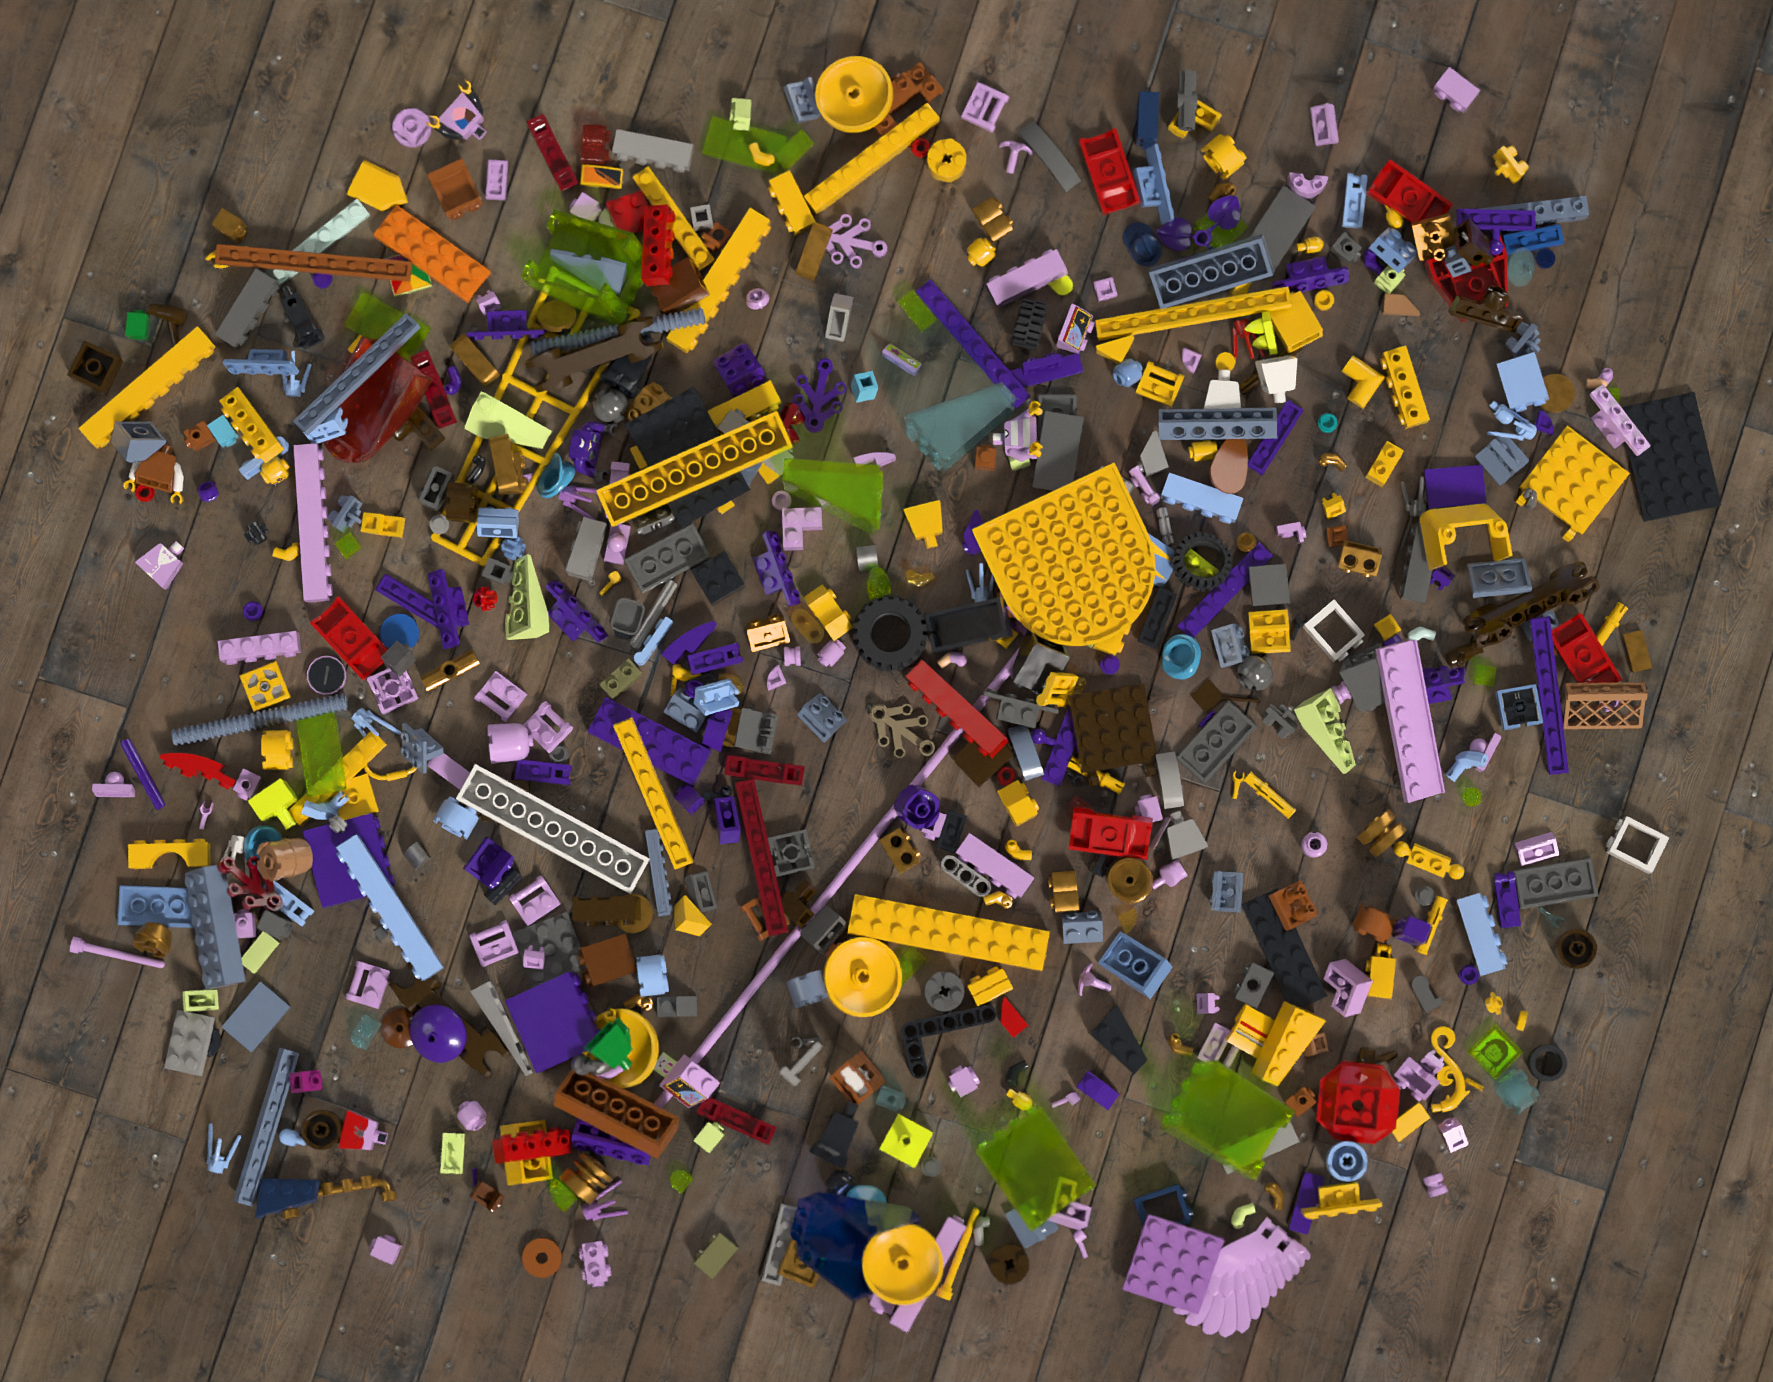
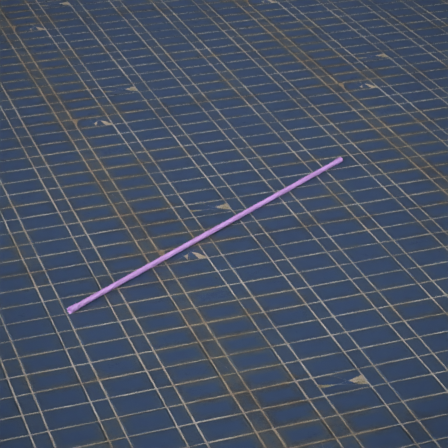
M1020 647L987 688L998 690L1009 677ZM981 695L973 704V707L980 713L991 697ZM953 729L909 785L921 786L964 732L960 729L958 731ZM894 806L884 815L812 905L810 910L815 915L804 928L823 909L896 818L897 814ZM796 925L690 1057L691 1060L697 1064L702 1060L799 939L800 933L804 928L801 929ZM664 1090L654 1102V1105L663 1108L672 1095Z

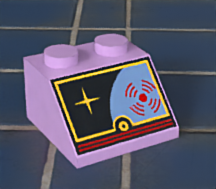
M1072 304L1056 347L1074 354H1079L1080 350L1084 351L1088 341L1085 339L1087 332L1091 333L1095 323L1092 321L1093 315Z
M684 1054L660 1083V1086L689 1108L708 1099L720 1082Z

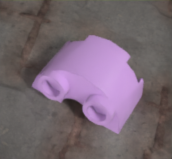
M1289 173L1288 186L1293 192L1304 199L1314 198L1325 188L1328 176L1315 175L1312 180H1306L1303 174Z
M1410 1057L1394 1074L1397 1078L1395 1082L1402 1089L1407 1087L1412 1091L1410 1095L1418 1102L1422 1099L1426 1100L1440 1083Z

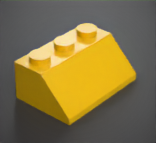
M545 1120L500 1126L501 1135L511 1133L512 1137H516L518 1132L528 1131V1135H533V1130L544 1129L545 1133H547ZM550 1156L505 1163L507 1185L553 1179Z

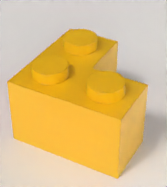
M1019 780L997 791L1016 827L1036 817L1038 814L1037 810L1039 809L1035 799L1030 800L1029 796L1026 795L1029 791L1024 782L1020 784Z

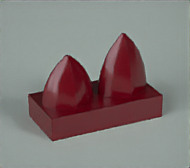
M786 403L780 417L791 442L798 443L800 439L794 429L790 427V424L800 425L805 423V419L798 409L799 406L794 403Z

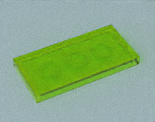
M712 116L702 151L703 155L777 175L787 136L749 126V130L733 129L734 122ZM757 143L761 152L774 156V163L769 166L757 164L754 162L748 146Z
M362 292L344 327L375 343L405 314ZM415 319L413 320L421 328L395 352V354L411 363L410 356L418 354L431 331L430 327Z
M333 712L297 721L307 796L314 797L347 789L336 714Z

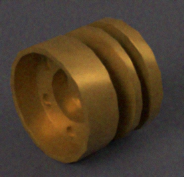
M581 1151L579 1157L584 1163L582 1164L575 1159L573 1162L578 1170L574 1171L571 1168H567L559 1178L573 1192L591 1205L599 1196L594 1188L595 1185L605 1189L606 1185L601 1179L604 1178L610 1183L613 1178L599 1161Z

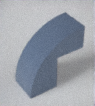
M1018 725L1007 729L1025 781L1044 775L1027 726Z

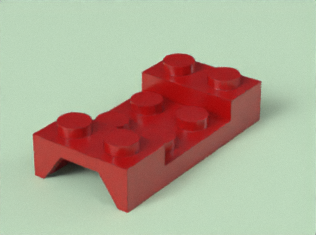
M1111 129L1105 134L1092 138L1079 139L1078 144L1083 159L1086 162L1102 216L1138 205L1140 199L1117 129Z
M1392 160L1386 162L1365 193L1378 203H1383L1410 223L1445 215L1453 206V203Z
M339 596L325 612L310 622L363 681H366L368 677L384 664L381 656L388 649Z
M1582 613L1551 630L1553 645L1577 683H1618L1622 681L1621 676Z
M1074 807L1069 850L1147 860L1153 818L1133 815V818L1094 813L1092 809Z

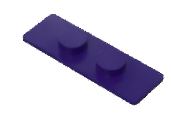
M1307 1172L1304 1173L1289 1227L1290 1230L1306 1235L1309 1233L1312 1219L1304 1217L1300 1209L1316 1207L1319 1198L1318 1187L1322 1186L1323 1177Z

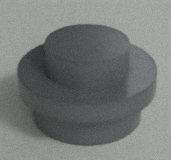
M558 744L549 754V757L553 763L563 764L569 757V751L565 746Z
M1421 886L1416 890L1415 900L1418 904L1427 906L1434 901L1435 894L1430 887Z
M927 1157L922 1161L921 1170L924 1175L934 1177L940 1172L941 1165L936 1158Z

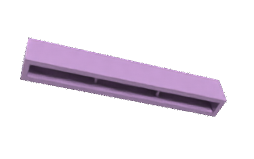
M317 443L294 445L303 597L306 603L330 601L333 589L332 584H329L328 576H331V565H327V557H330V547L326 545L329 529L328 526H325L324 519L328 517L327 507L323 504V499H326V488L322 487V480L325 479V470L321 468V460H324L323 448L320 449Z

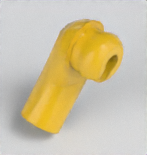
M675 664L672 667L673 676L683 682L701 676V673L691 676L690 670L682 668L680 664Z

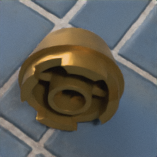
M146 922L134 934L133 945L141 952L146 950L154 953L153 957L164 958L171 951L172 933L161 923Z

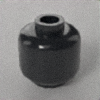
M845 1169L834 1170L825 1181V1185L828 1188L826 1192L834 1199L836 1197L845 1198L847 1193L854 1187V1177Z

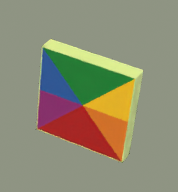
M401 255L386 258L388 260L408 261ZM413 264L411 282L390 280L395 297L432 287L429 275Z

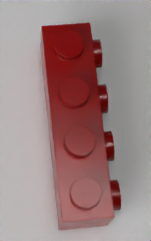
M667 204L645 206L641 280L647 286L670 285V278L673 274L671 259H673L672 241H674L673 223L675 222V213Z
M561 1127L549 1128L547 1133H545L544 1129L533 1130V1135H528V1131L518 1132L516 1137H512L511 1133L499 1135L500 1139L492 1140L495 1164L572 1153L569 1130H561Z

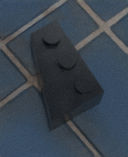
M1118 1005L1089 1034L1133 1075L1148 1060Z

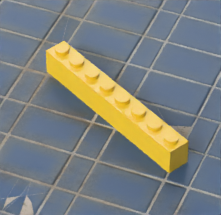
M926 103L804 195L806 204L816 216L910 146L914 140L920 138L939 124L938 115Z
M749 208L704 278L709 295L684 310V312L686 310L692 311L694 308L698 310L701 307L705 315V324L699 323L698 326L694 324L693 327L687 326V328L681 327L679 330L677 328L674 331L671 330L666 337L669 343L685 353H688L689 350L693 351L698 343L697 337L700 333L704 334L709 326L707 324L710 317L714 318L719 310L717 306L728 297L730 293L728 289L731 284L735 285L739 280L740 275L738 274L740 270L748 266L751 260L749 256L752 252H757L761 245L760 239L762 236L766 237L771 230L768 218Z
M197 326L78 429L97 449L106 446L110 441L109 438L112 437L115 422L135 421L140 416L139 413L144 408H150L159 395L160 397L164 396L169 391V387L173 383H179L187 371L194 370L199 365L198 362L201 359L212 355L213 349L216 346Z
M770 380L708 410V413L716 427H718L731 409L733 411L736 409L740 410L746 415L744 419L747 421L751 420L752 422V420L755 421L761 418V414L767 411L772 413L778 410L781 400ZM638 447L630 448L640 471L648 468Z

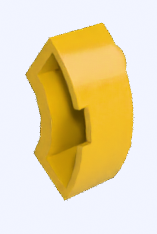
M820 585L803 597L833 641L853 628L849 622L852 618L846 610L842 611L834 600L837 597L830 588L827 590L823 585Z

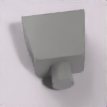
M1181 811L1170 814L1173 826L1166 828V835L1171 860L1208 847L1193 819L1184 822Z

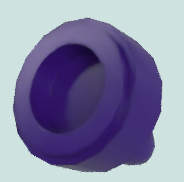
M212 481L204 482L197 488V492L204 502L213 501L219 495L218 488Z

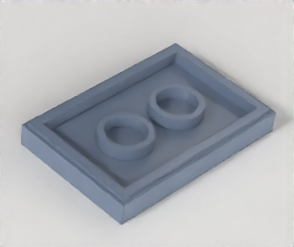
M1525 558L1470 563L1466 565L1473 598L1532 592Z
M260 981L223 1024L222 1028L252 1053L291 1006Z

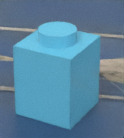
M873 371L854 375L850 387L856 403L875 399L878 385Z
M224 415L207 425L222 447L232 446L239 437Z

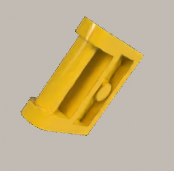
M1148 361L1135 393L1172 408L1185 375L1180 373L1177 375ZM1152 372L1176 383L1174 386L1149 377V374Z
M1051 672L1046 679V685L1042 694H1039L1036 698L1037 704L1040 706L1056 704L1059 707H1065L1068 704L1067 696L1072 695L1079 677L1073 673ZM1052 694H1061L1057 697L1052 696Z

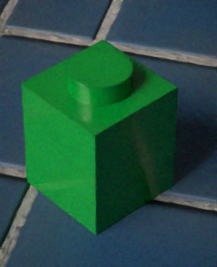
M133 310V313L127 312L125 336L128 339L148 340L150 317L142 310Z

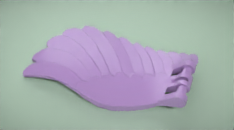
M1266 1217L1256 1231L1221 1248L1199 1314L1177 1307L1173 1308L1175 1314H1187L1185 1322L1188 1325L1197 1326L1202 1323V1330L1206 1334H1214L1218 1331L1220 1335L1227 1337L1233 1334L1235 1330L1243 1333L1249 1328L1251 1319H1258L1261 1308L1268 1306L1270 1296L1275 1297L1277 1295V1288L1283 1289L1285 1280L1290 1281L1293 1274H1298L1300 1266L1303 1267L1305 1264V1259H1310V1253L1302 1244L1294 1238L1288 1237L1287 1232L1279 1226L1276 1227L1271 1222L1272 1220ZM1265 1229L1271 1232L1268 1239L1262 1235ZM1281 1241L1287 1245L1283 1252L1277 1248Z

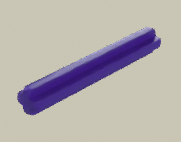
M130 739L123 740L120 745L152 804L157 810L163 808L165 802Z

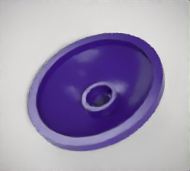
M426 1006L415 1014L410 1024V1038L414 1048L429 1061L436 1063L451 1061L465 1047L467 1037L464 1023L456 1012L446 1006Z

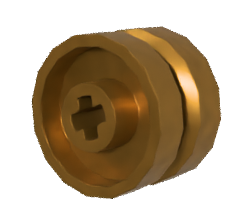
M1390 809L1374 818L1365 827V830L1357 836V839L1363 845L1368 844L1373 839L1376 840L1368 850L1375 858L1408 830L1402 822H1397L1389 828V825L1396 817Z
M1133 858L1122 859L1116 862L1110 869L1108 886L1112 894L1122 902L1129 904L1139 903L1145 900L1152 892L1154 885L1153 875L1150 869L1140 860ZM1128 878L1134 879L1133 883L1128 884Z

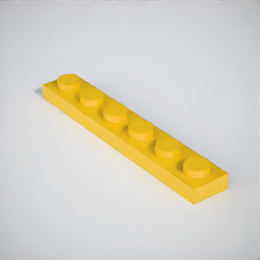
M649 166L633 176V180L651 205L667 204L674 211V237L687 256L697 265L699 271L701 272L714 263L715 259Z
M370 731L288 810L292 818L302 827L311 819V817L301 814L305 801L317 804L328 802L387 744L380 736H375Z

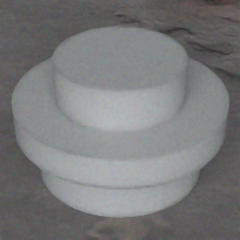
M435 515L430 520V528L436 534H444L449 529V521L446 520L444 515Z
M335 815L328 820L330 822L329 827L334 832L344 833L346 831L347 824L339 816Z

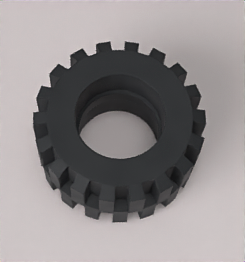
M1026 297L1021 300L1011 339L1012 345L1031 350L1037 349L1048 308L1046 302Z

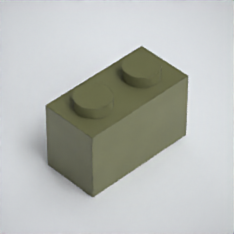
M721 1232L719 1235L714 1233L707 1241L710 1244L705 1251L701 1249L694 1257L697 1260L694 1264L711 1279L716 1276L739 1248Z

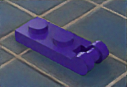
M739 643L686 656L691 676L744 662L743 657L739 654ZM727 652H731L733 658L728 659Z
M517 760L515 779L570 785L569 773L572 772V765ZM556 770L562 771L561 778L555 777Z
M1514 871L1501 875L1500 873H1494L1493 878L1500 928L1521 926ZM1502 882H1508L1509 887L1502 888Z

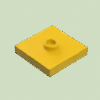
M368 774L352 778L339 790L345 793L340 800L346 795L349 797V800L338 810V815L343 820L379 812Z

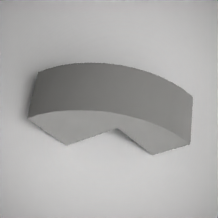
M1175 752L1156 754V766L1160 778L1164 809L1184 806Z

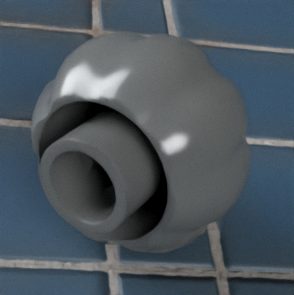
M607 387L595 395L597 400L593 402L592 409L597 419L603 422L613 421L616 424L625 418L623 414L628 408V400L623 392L618 389L610 391Z
M1258 656L1245 657L1244 662L1238 665L1239 683L1247 690L1260 691L1266 689L1273 680L1272 662L1265 656L1262 658Z

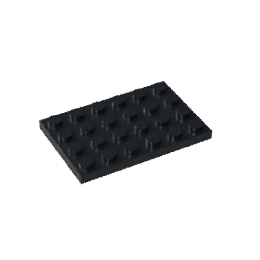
M694 386L625 424L648 467L721 436ZM740 471L668 504L681 528L750 491V488Z
M1695 392L1621 407L1650 444L1648 449L1636 456L1625 442L1643 522L1721 506Z

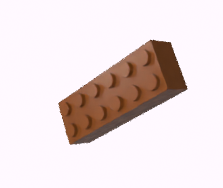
M571 1070L555 1092L554 1106L656 1159L660 1157L678 1129L679 1117L600 1076L593 1075L592 1072L580 1075Z

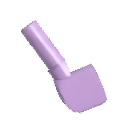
M205 800L200 807L202 818L199 829L204 830L206 819L214 807L212 802L210 808H206L204 806Z
M1071 1092L1063 1099L1051 1103L1054 1108L1067 1101L1074 1105L1080 1098L1075 1092Z
M1081 1229L1073 1233V1238L1077 1242L1083 1258H1086L1088 1256L1082 1240L1087 1237Z

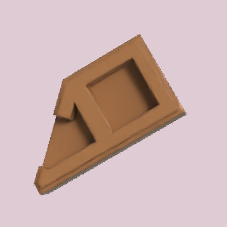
M1384 294L1383 314L1420 316V312L1405 295Z

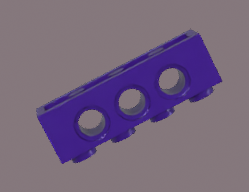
M1408 916L1396 922L1392 931L1394 933L1393 938L1413 946L1425 944L1432 925Z

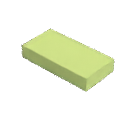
M262 932L241 958L242 964L255 974L280 943L271 935Z

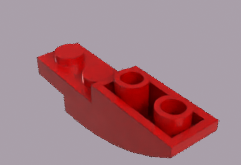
M186 753L161 754L159 757L164 760L163 765L171 769L174 766L181 769L180 774L191 778V776L197 777L200 771H202L201 776L210 781L212 778L219 780L218 785L227 790L230 787L234 788L237 782L222 773L225 768L224 765L202 756Z

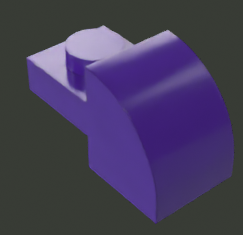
M726 709L711 714L702 742L703 747L721 752L733 711Z

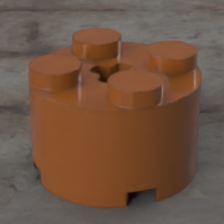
M1361 903L1352 924L1355 927L1354 931L1366 935L1368 932L1373 935V939L1382 943L1385 942V939L1389 940L1398 918L1394 916L1393 919H1390L1388 913L1369 905L1366 909L1364 908L1365 904Z

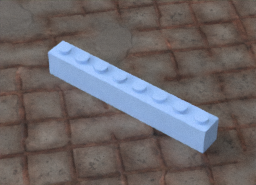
M356 834L336 847L339 851L336 854L342 863L346 862L349 866L347 870L353 880L357 879L360 883L358 886L363 896L367 895L371 900L369 902L371 909L374 913L378 911L382 917L379 919L385 929L389 928L393 934L390 938L396 946L400 945L403 952H401V955L407 963L409 961L414 967L412 972L416 978H421L425 981L445 968L360 836Z

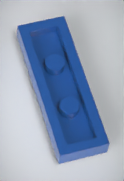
M1560 224L1538 228L1535 231H1523L1502 236L1507 255L1564 244Z

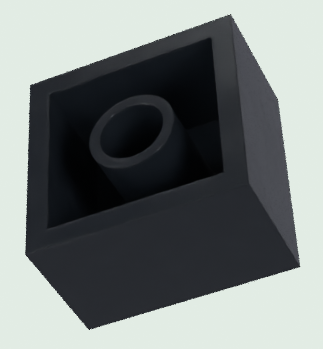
M725 551L691 570L712 607L746 587Z

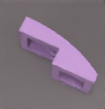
M869 453L854 457V463L856 468L875 461L878 468L896 461V457L891 453Z

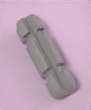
M1158 508L1156 513L1157 518H1159L1158 523L1161 536H1163L1162 542L1169 546L1174 541L1173 536H1171L1172 531L1169 518H1167V508Z

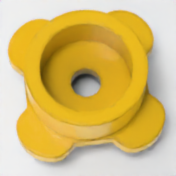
M1490 992V997L1485 999L1486 1007L1490 1013L1496 1012L1499 1015L1501 1014L1500 1009L1503 1007V1002L1494 992Z

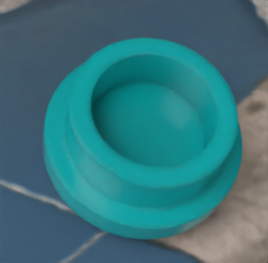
M1331 413L1322 414L1318 419L1319 429L1325 433L1334 431L1337 427V418Z

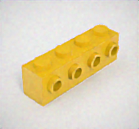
M1402 346L1383 352L1380 363L1382 369H1386L1388 375L1386 377L1387 385L1389 388H1392L1394 393L1392 401L1395 407L1398 406L1400 425H1404V428L1408 429L1427 423L1430 419L1407 347Z
M239 387L219 400L223 406L221 411L227 418L231 417L233 419L231 422L232 426L237 432L241 431L243 433L241 436L242 440L247 446L251 444L253 449L250 451L257 460L261 458L266 464L284 450Z

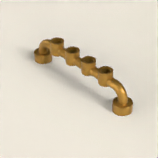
M372 1175L360 1177L361 1181L353 1183L352 1179L341 1180V1185L333 1186V1182L323 1183L318 1191V1197L382 1187L384 1189V1193L381 1194L382 1202L398 1200L397 1192L392 1191L387 1181L372 1179ZM291 1207L282 1211L283 1219L299 1217L298 1208Z

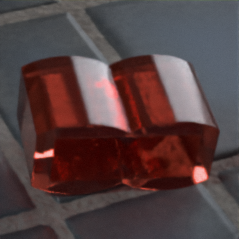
M583 124L582 165L605 166V161H609V150H606V142H610V131L607 130L606 125Z

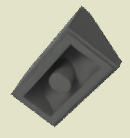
M708 871L686 876L685 882L690 901L699 911L704 913L718 909Z

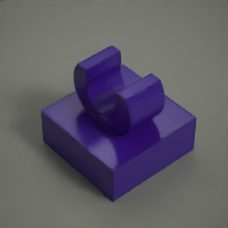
M1443 566L1438 567L1431 575L1430 584L1438 580L1441 583L1438 590H1442L1444 586L1448 587L1455 575Z

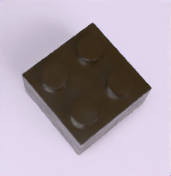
M84 340L67 376L78 383L107 395L123 360L119 356Z

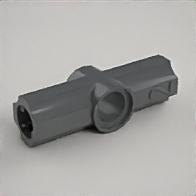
M1184 70L1179 72V91L1177 93L1178 130H1195V110H1197L1198 99L1196 71Z

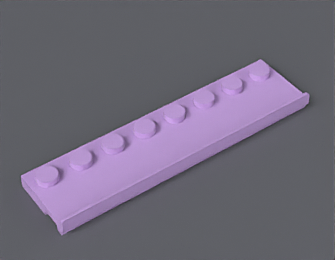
M1406 640L1402 643L1375 649L1404 802L1410 803L1436 794L1445 793L1417 640Z

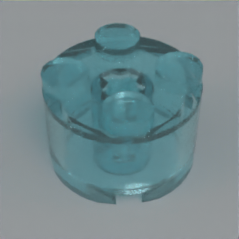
M1512 1069L1493 1083V1087H1498L1495 1092L1506 1108L1509 1110L1512 1107L1515 1110L1513 1114L1518 1116L1537 1102L1539 1093L1534 1086H1530L1526 1081L1528 1078L1522 1070L1517 1072Z

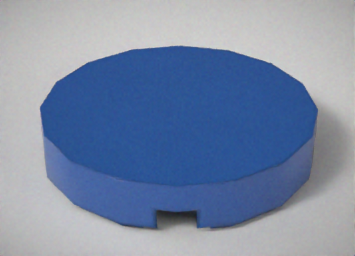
M405 614L389 616L380 628V637L387 649L396 641L402 645L407 644L412 649L419 640L420 630L417 623Z

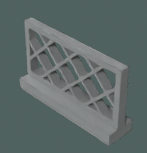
M817 1042L792 1070L784 1067L780 1073L793 1086H797L801 1080L796 1075L823 1046Z

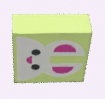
M663 1052L658 1058L654 1070L665 1078L677 1061Z

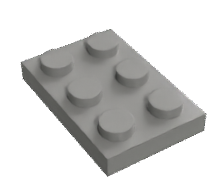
M177 1010L164 1068L202 1076L215 1018Z

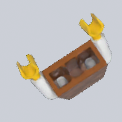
M164 444L160 451L154 452L146 460L134 462L128 476L130 479L123 485L124 489H128L129 484L132 483L131 492H135L137 484L172 493L173 490L174 494L170 498L171 502L174 503V497L177 495L180 497L179 504H181L183 496L180 494V491L183 490L184 476L180 464L176 461V457L171 455L173 448Z

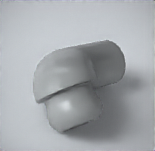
M980 1216L973 1230L974 1244L977 1246L984 1245L983 1227L990 1226L988 1216Z

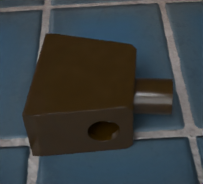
M1470 218L1454 228L1456 252L1473 266H1478L1481 263L1488 265L1493 261L1494 256L1490 253L1488 238Z

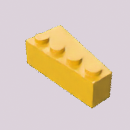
M1284 1001L1251 1073L1263 1081L1278 1086L1326 1020L1312 1012Z

